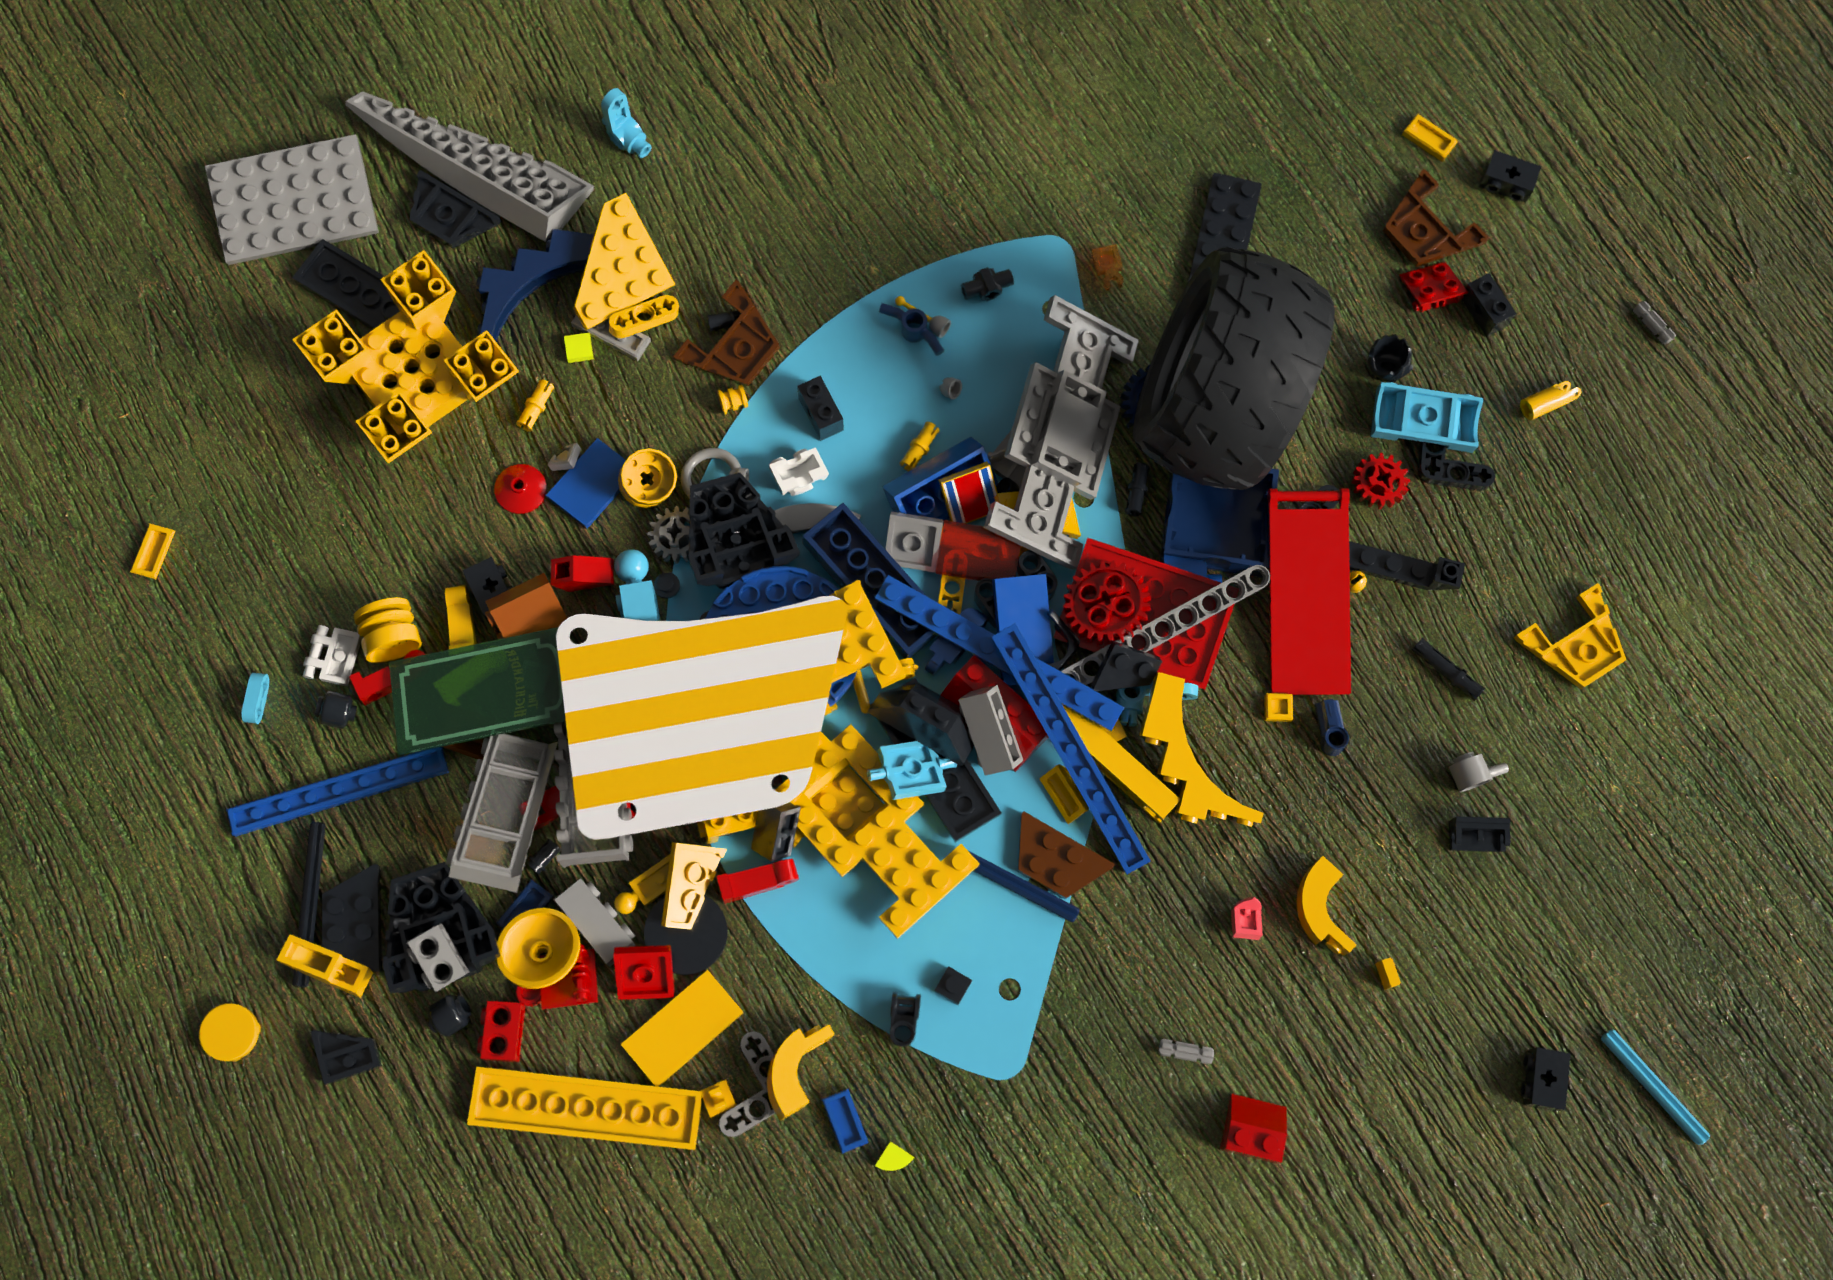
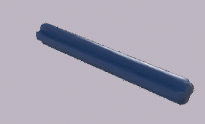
M970 852L980 863L974 872L1070 922L1076 920L1080 911L1079 908Z

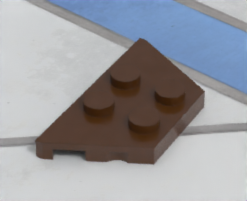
M1023 811L1021 815L1018 872L1066 900L1114 867L1115 864Z

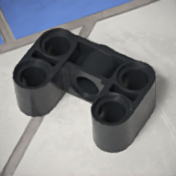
M1031 550L1023 552L1017 565L1018 575L1046 574L1047 583L1051 586V589L1048 590L1049 601L1054 597L1058 585L1056 576L1041 555ZM1031 561L1036 565V568L1032 570L1026 569L1023 563ZM984 578L976 584L974 601L981 612L989 618V623L997 629L994 594L992 597L985 598L979 593L983 589H988L993 593L992 579Z

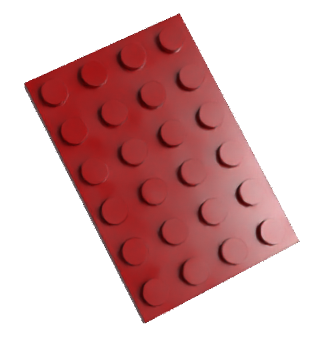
M1087 538L1075 576L1081 578L1082 573L1080 569L1083 568L1087 572L1091 571V563L1096 568H1100L1102 560L1105 562L1106 567L1110 566L1112 560H1115L1116 568H1119L1123 562L1126 564L1127 571L1134 567L1136 571L1135 577L1138 575L1143 576V583H1147L1149 588L1146 593H1150L1151 601L1147 602L1151 606V611L1145 612L1148 620H1139L1142 626L1221 584V582L1091 538ZM1113 583L1109 589H1118L1121 584ZM1227 585L1226 593L1231 598H1237L1239 588ZM1088 593L1085 595L1084 599H1092L1096 596V594ZM1207 596L1203 599L1202 605L1205 610L1213 611L1216 607V602L1212 597ZM1109 600L1104 601L1106 605L1111 604ZM1234 604L1147 651L1146 653L1157 656L1162 660L1157 672L1183 678L1185 683L1195 684L1198 688L1205 690ZM1122 606L1118 611L1121 613H1125L1129 611L1131 607ZM1063 608L1060 618L1072 630L1070 625L1072 622H1068L1065 616L1068 612H1065ZM1183 609L1179 612L1178 617L1183 624H1189L1192 621V613L1189 610ZM1100 615L1095 617L1093 621L1099 623L1104 621L1106 617ZM1159 622L1155 626V632L1160 637H1166L1169 633V628L1167 624ZM1079 629L1072 630L1080 639V644L1078 645L1080 648L1095 653L1110 645L1109 639H1105L1102 645L1099 644L1098 638L1089 643L1088 634L1080 638L1078 634ZM1055 631L1054 639L1065 643L1068 642L1059 632ZM1135 635L1132 638L1131 645L1133 648L1142 650L1145 647L1146 642L1142 636Z

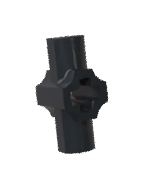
M987 267L973 274V280L961 283V290L966 300L980 296L981 300L990 301L1002 294V288L1014 285V279L1010 269L995 273L993 268Z

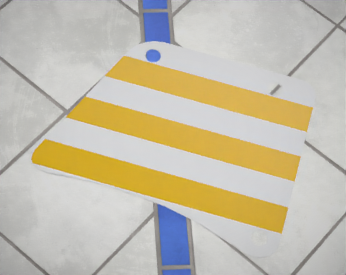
M821 596L759 613L694 621H643L592 614H576L563 621L558 628L556 642L577 823L581 833L595 840L607 839L775 808L789 803L796 798L808 784L813 768L847 617L845 602L835 596ZM577 627L584 628L588 633L586 641L582 644H574L570 640L571 631ZM783 774L789 778L790 786L786 791L776 792L773 790L771 781L776 775ZM623 803L635 805L637 811L633 819L624 821L618 816V809Z

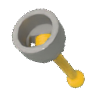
M898 296L895 299V303L898 306H904L907 309H917L907 303L903 296ZM926 315L931 332L937 337L942 338L948 332L951 321L940 315L933 318Z

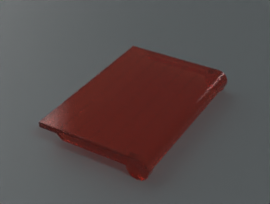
M944 520L936 574L977 581L984 578L1016 577L1021 545L985 529L984 526Z

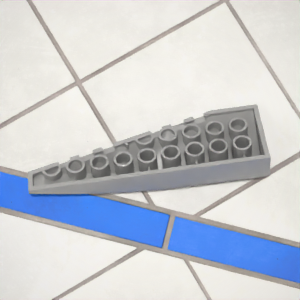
M363 91L346 100V106L428 171L464 195L545 242L548 238L552 237L553 229L562 230L594 189V186L552 162L545 160L541 163L533 160L534 156L523 152L522 155L511 152L510 147L501 143L490 144L488 143V138L451 124L447 127L439 125L438 120L428 116L426 119L415 116L414 111L411 109L394 108L392 102Z

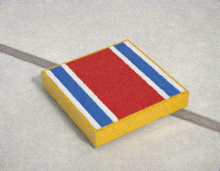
M988 462L939 479L952 525L961 526L987 516L990 504L995 502L994 497L997 494L993 474Z

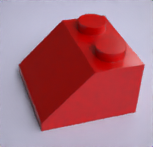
M1231 1094L1220 1150L1271 1163H1282L1287 1138V1107Z

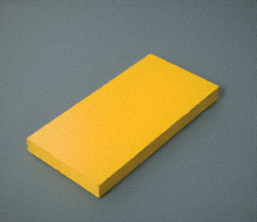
M707 970L621 1045L656 1087H659L744 1012Z

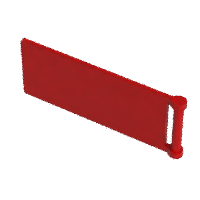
M1269 488L1267 500L1269 508L1271 693L1293 695L1351 694L1349 488H1340L1339 491H1278L1277 488ZM1339 501L1340 509H1278V502Z

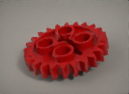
M1102 560L1100 568H1096L1091 563V571L1087 572L1083 568L1080 569L1082 577L1073 576L1075 585H1067V589L1071 594H1064V599L1068 603L1064 604L1063 608L1065 612H1068L1065 616L1068 622H1072L1070 624L1072 630L1079 629L1078 634L1080 638L1088 634L1089 643L1098 638L1100 645L1104 643L1105 639H1109L1111 644L1112 640L1114 641V638L1117 637L1123 643L1124 634L1126 633L1133 638L1132 629L1142 630L1139 620L1147 621L1148 617L1145 612L1151 611V606L1147 603L1151 601L1150 593H1146L1149 588L1147 583H1143V576L1138 575L1135 577V568L1133 567L1127 571L1124 562L1119 568H1116L1115 560H1112L1109 567H1106L1105 562ZM1113 583L1121 584L1118 589H1109ZM1088 593L1096 594V596L1092 599H1084L1085 595ZM1109 600L1111 604L1106 605L1104 601ZM1122 606L1131 607V609L1125 613H1121L1118 611ZM1100 615L1106 617L1104 621L1099 623L1093 621L1095 617Z

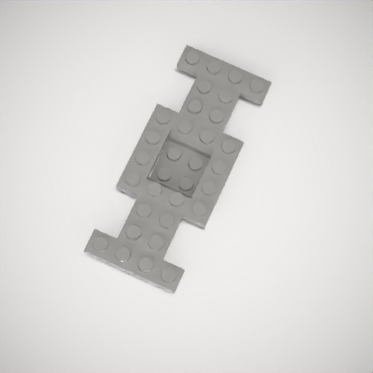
M1054 295L1049 299L1044 321L1065 331L1054 371L1037 362L1030 365L1004 457L1026 467L1016 505L1013 510L998 502L991 503L984 528L1073 570L1078 567L1083 544L1062 534L1073 491L1090 500L1096 498L1121 407L1106 399L1107 392L1102 390L1110 356L1126 365L1133 362L1138 339ZM1051 397L1054 403L1044 439L1038 442Z

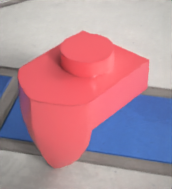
M1253 896L1244 898L1232 908V937L1260 940L1263 936L1262 906L1257 898Z

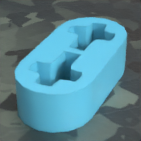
M253 672L250 675L242 707L243 722L260 723L269 689L268 674Z

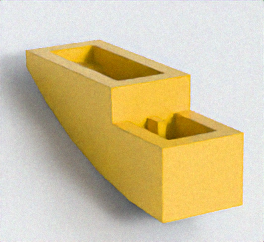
M289 935L277 958L278 962L359 998H361L373 974V971L365 965L344 958L339 953L293 935Z

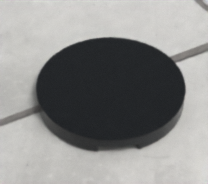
M704 895V902L692 929L661 926L665 897L652 908L647 917L644 928L645 945H671L673 974L694 975L701 973L712 966L725 950L728 940L726 918L720 907L706 895Z

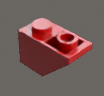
M576 555L551 559V585L567 592L614 585V559Z

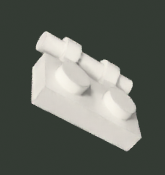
M318 625L316 634L312 635L310 641L312 647L309 657H305L303 666H305L303 677L313 679L315 671L321 670L319 676L321 681L348 687L349 676L352 674L363 637L357 632L334 628L332 637H326L329 628ZM323 647H328L325 660H320Z

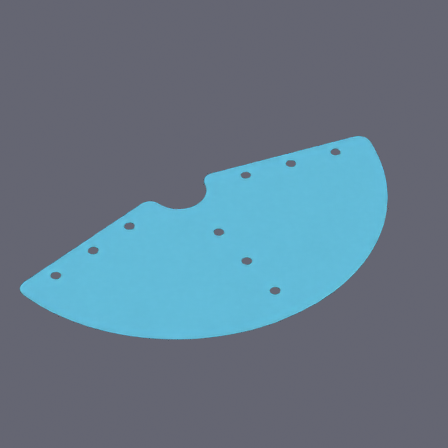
M1054 235L1028 237L996 243L931 263L882 286L843 310L798 346L758 388L748 401V407L742 409L718 448L734 455L741 468H748L749 483L760 494L761 501L768 508L771 507L773 510H777L791 505L808 503L839 506L841 503H844L850 511L861 515L860 522L886 550L890 513L894 511L888 502L882 486L908 472L903 469L904 466H900L899 462L909 450L911 440L918 436L925 422H932L936 425L933 430L938 427L940 432L930 444L928 454L923 455L917 466L969 437L982 444L987 454L989 451L993 453L1013 428L1030 365L1037 362L1054 371L1065 331L1044 321L1045 315L1042 312V306L1052 296L1056 295L1084 310L1072 247L1067 241ZM988 267L990 269L993 268L995 273L1010 269L1014 285L1002 288V294L995 299L986 301L981 300L980 296L967 300L964 298L961 283L973 280V274L979 270ZM898 296H903L907 303L923 311L931 318L940 315L949 319L951 326L948 332L942 338L936 336L944 352L936 356L924 339L919 342L907 341L901 333L902 322L894 317L879 313L881 304L885 303L906 312L909 309L904 306H898L895 303V299ZM927 321V329L931 331L929 327V322ZM910 323L908 325L911 328L920 327L917 323ZM820 375L844 421V431L820 441L798 399L797 390L798 385ZM953 377L961 381L962 390L956 399H950L942 395L939 387L943 384V379ZM816 448L829 473L828 477L825 480L820 479L811 483L814 488L802 494L791 496L787 492L785 495H782L769 469V464L780 457L791 460L794 458V453L801 449H807L808 451ZM1108 452L1097 496L1094 498L1093 504L1086 508L1079 507L1074 501L1075 492L1073 491L1072 500L1081 534L1078 539L1074 540L1083 544L1081 555L1087 538L1125 550ZM712 458L700 483L730 475L731 469L729 465L721 459ZM995 473V476L999 483L1003 478H1001ZM987 516L959 526L995 537L994 532L984 528ZM947 519L946 521H944V522H946V523L951 524V523H950V519ZM685 521L684 525L690 526V524ZM809 530L793 533L800 555L789 564L782 566L808 570L810 573L826 578L838 589H841L802 544L803 535ZM986 544L979 545L983 549L994 552L996 554L994 560H987L965 553L968 563L961 612L967 608H974L981 612L974 601L976 584L984 578L997 579L1019 576L1017 573L1019 559L1001 561L998 547ZM941 545L936 573L901 567L925 595L937 603L939 601L944 557L949 551L954 550ZM1041 555L1058 581L1054 597L1048 601L1049 612L1054 610L1060 617L1063 605L1066 602L1064 594L1069 593L1067 585H1072L1073 576H1075L1077 568L1071 570ZM954 557L953 561L950 562L953 565L951 574L957 575L958 565L963 563L959 562V558ZM680 558L678 564L674 562L672 572L680 581V589L676 596L668 598L666 621L699 620L703 613L710 610L714 600L724 589H719L716 585L704 586L697 584L689 561L686 562L684 558ZM1031 561L1023 563L1026 569L1032 570L1036 568V565ZM950 581L946 583L945 590L950 594H955L960 590V586L958 583ZM1047 583V591H1048V590L1051 589V586ZM983 589L979 592L985 598L993 596V593L988 589ZM948 600L947 608L952 610L953 601ZM1050 618L1054 663L1060 660L1056 650L1055 639L1053 638L1056 631L1054 628L1055 623ZM988 621L984 629L996 634L997 629ZM937 635L911 657L914 660V664L918 665V669L914 672L915 676L910 679L899 680L881 689L870 665L860 669L869 702L872 704L880 692L898 688L914 678L917 679L918 683L940 695L955 674L974 655L965 651L955 664H948L946 662L939 672L932 676L925 670V667L935 654L929 647L939 636ZM893 647V649H894V651H895V653H896L898 659H899V660L904 659V658L898 653V651ZM978 658L1001 678V671L998 668ZM852 682L846 693L836 702L838 709L824 716L821 732L832 741L851 724L876 752L881 746L893 745L877 718L869 713L864 714L861 712ZM1019 684L1009 685V687H1011L1019 696H1021L1028 704H1030L1026 696L1024 695L1022 689L1020 688ZM1048 737L1016 772L1008 770L985 776L982 767L978 764L975 746L973 747L967 759L1000 809L1001 815L955 843L925 795L918 796L923 801L924 806L905 822L940 861L958 845L962 844L968 851L1029 882V878L1018 872L1021 815L1023 811L1083 846L1086 845L1093 814L1089 809L1072 823L1067 824L1039 778L1056 765L1061 764L1065 767ZM849 764V767H850V768L858 775V777L869 787V789L880 799V801H881L883 804H885V803L883 802V800L872 790V788L861 778V776H860V775L850 766V764ZM783 774L776 775L771 781L773 790L784 783L788 777ZM755 828L735 832L728 836H719L718 842L711 844L715 848L727 849L724 857L720 859V863L727 874L772 864L781 860L794 859L799 876L798 881L778 889L744 898V901L787 954L822 987L847 1007L890 1034L893 992H898V995L914 997L916 994H921L916 1037L910 1046L941 1061L995 1080L1009 1079L1022 1070L1027 1060L1063 929L1064 918L973 871L897 939L881 922L879 916L892 906L898 898L864 861H860L844 877H841L804 836L799 844L792 848L790 857L771 862L751 849ZM1050 890L1047 891V892L1053 894L1054 896H1056V897H1058V898H1060V899H1062V900H1064V901L1070 903L1071 896L1065 900V899H1063L1062 897H1060V896L1056 895L1055 893L1051 892ZM948 966L972 980L959 1005L934 992ZM1007 978L1015 979L1020 984L1021 992L1015 1000H1005L999 993L1000 983ZM900 1004V1005H899V1006H905V1007H912V1005H904V1004ZM900 1026L895 1032V1037L903 1042H906L911 1036V1031L906 1026Z

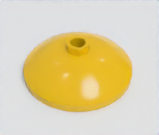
M550 908L531 909L516 916L503 929L497 942L501 956L496 959L501 972L513 984L528 989L544 988L561 980L575 965L580 951L579 933L574 923L564 913ZM546 952V957L540 959L539 956Z

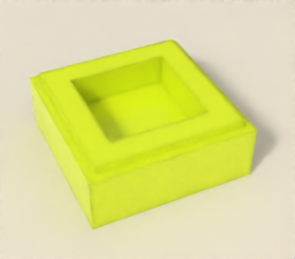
M590 332L564 336L568 363L594 359Z

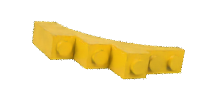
M1157 672L1154 677L1139 736L1146 737L1145 743L1161 746V742H1165L1157 774L1163 775V781L1179 785V781H1183L1179 795L1181 800L1177 803L1175 812L1182 814V820L1197 823L1198 818L1205 820L1208 810H1211L1210 816L1226 820L1227 815L1237 817L1236 823L1252 827L1253 822L1261 823L1262 812L1246 807L1223 793L1209 780L1197 763L1187 742L1183 725L1182 696L1185 679Z

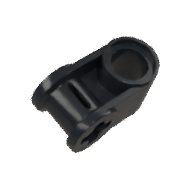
M893 992L890 1038L897 1046L908 1047L915 1040L921 994H916L915 997L898 995V992ZM900 1004L912 1005V1007H905V1006H899V1005H900ZM900 1026H906L911 1031V1036L906 1042H899L895 1037V1032Z

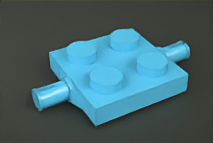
M918 741L879 747L877 753L882 766L877 769H868L867 777H869V781L884 779L889 786L893 800L944 792L947 786L943 778V769L956 768L957 764L947 758L940 759L935 751Z

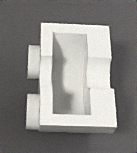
M816 448L808 451L807 449H801L794 453V458L791 460L780 457L769 464V469L782 495L789 492L791 496L807 492L814 488L811 483L820 479L825 480L829 475Z

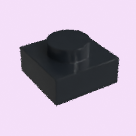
M948 966L934 992L959 1005L972 980Z

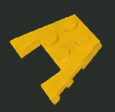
M1599 583L1576 597L1592 620L1554 645L1550 643L1536 623L1514 637L1518 643L1579 689H1583L1626 661L1616 629H1613L1608 616L1610 613L1608 606L1604 604L1602 599V589Z

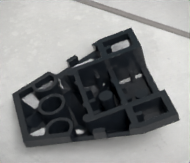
M741 472L690 486L689 563L695 580L699 585H716L719 589H725L741 579L743 575L763 568L789 564L800 555L791 529L786 524L782 525L775 517L776 512L771 507L768 508L761 501L760 494Z
M446 862L391 880L388 906L390 922L389 931H386L385 936L387 952L386 956L383 957V969L390 993H404L414 989L419 991L430 990L421 976L424 973L419 962L415 964L408 954L407 949L410 946L407 942L441 923L469 970V973L459 979L481 972L484 965L492 963L501 956L493 928L484 918L458 879L449 877L450 868L446 865ZM425 939L422 948L427 954H433L436 951V944L432 939ZM440 963L436 968V973L440 978L446 979L450 975V968L448 965Z

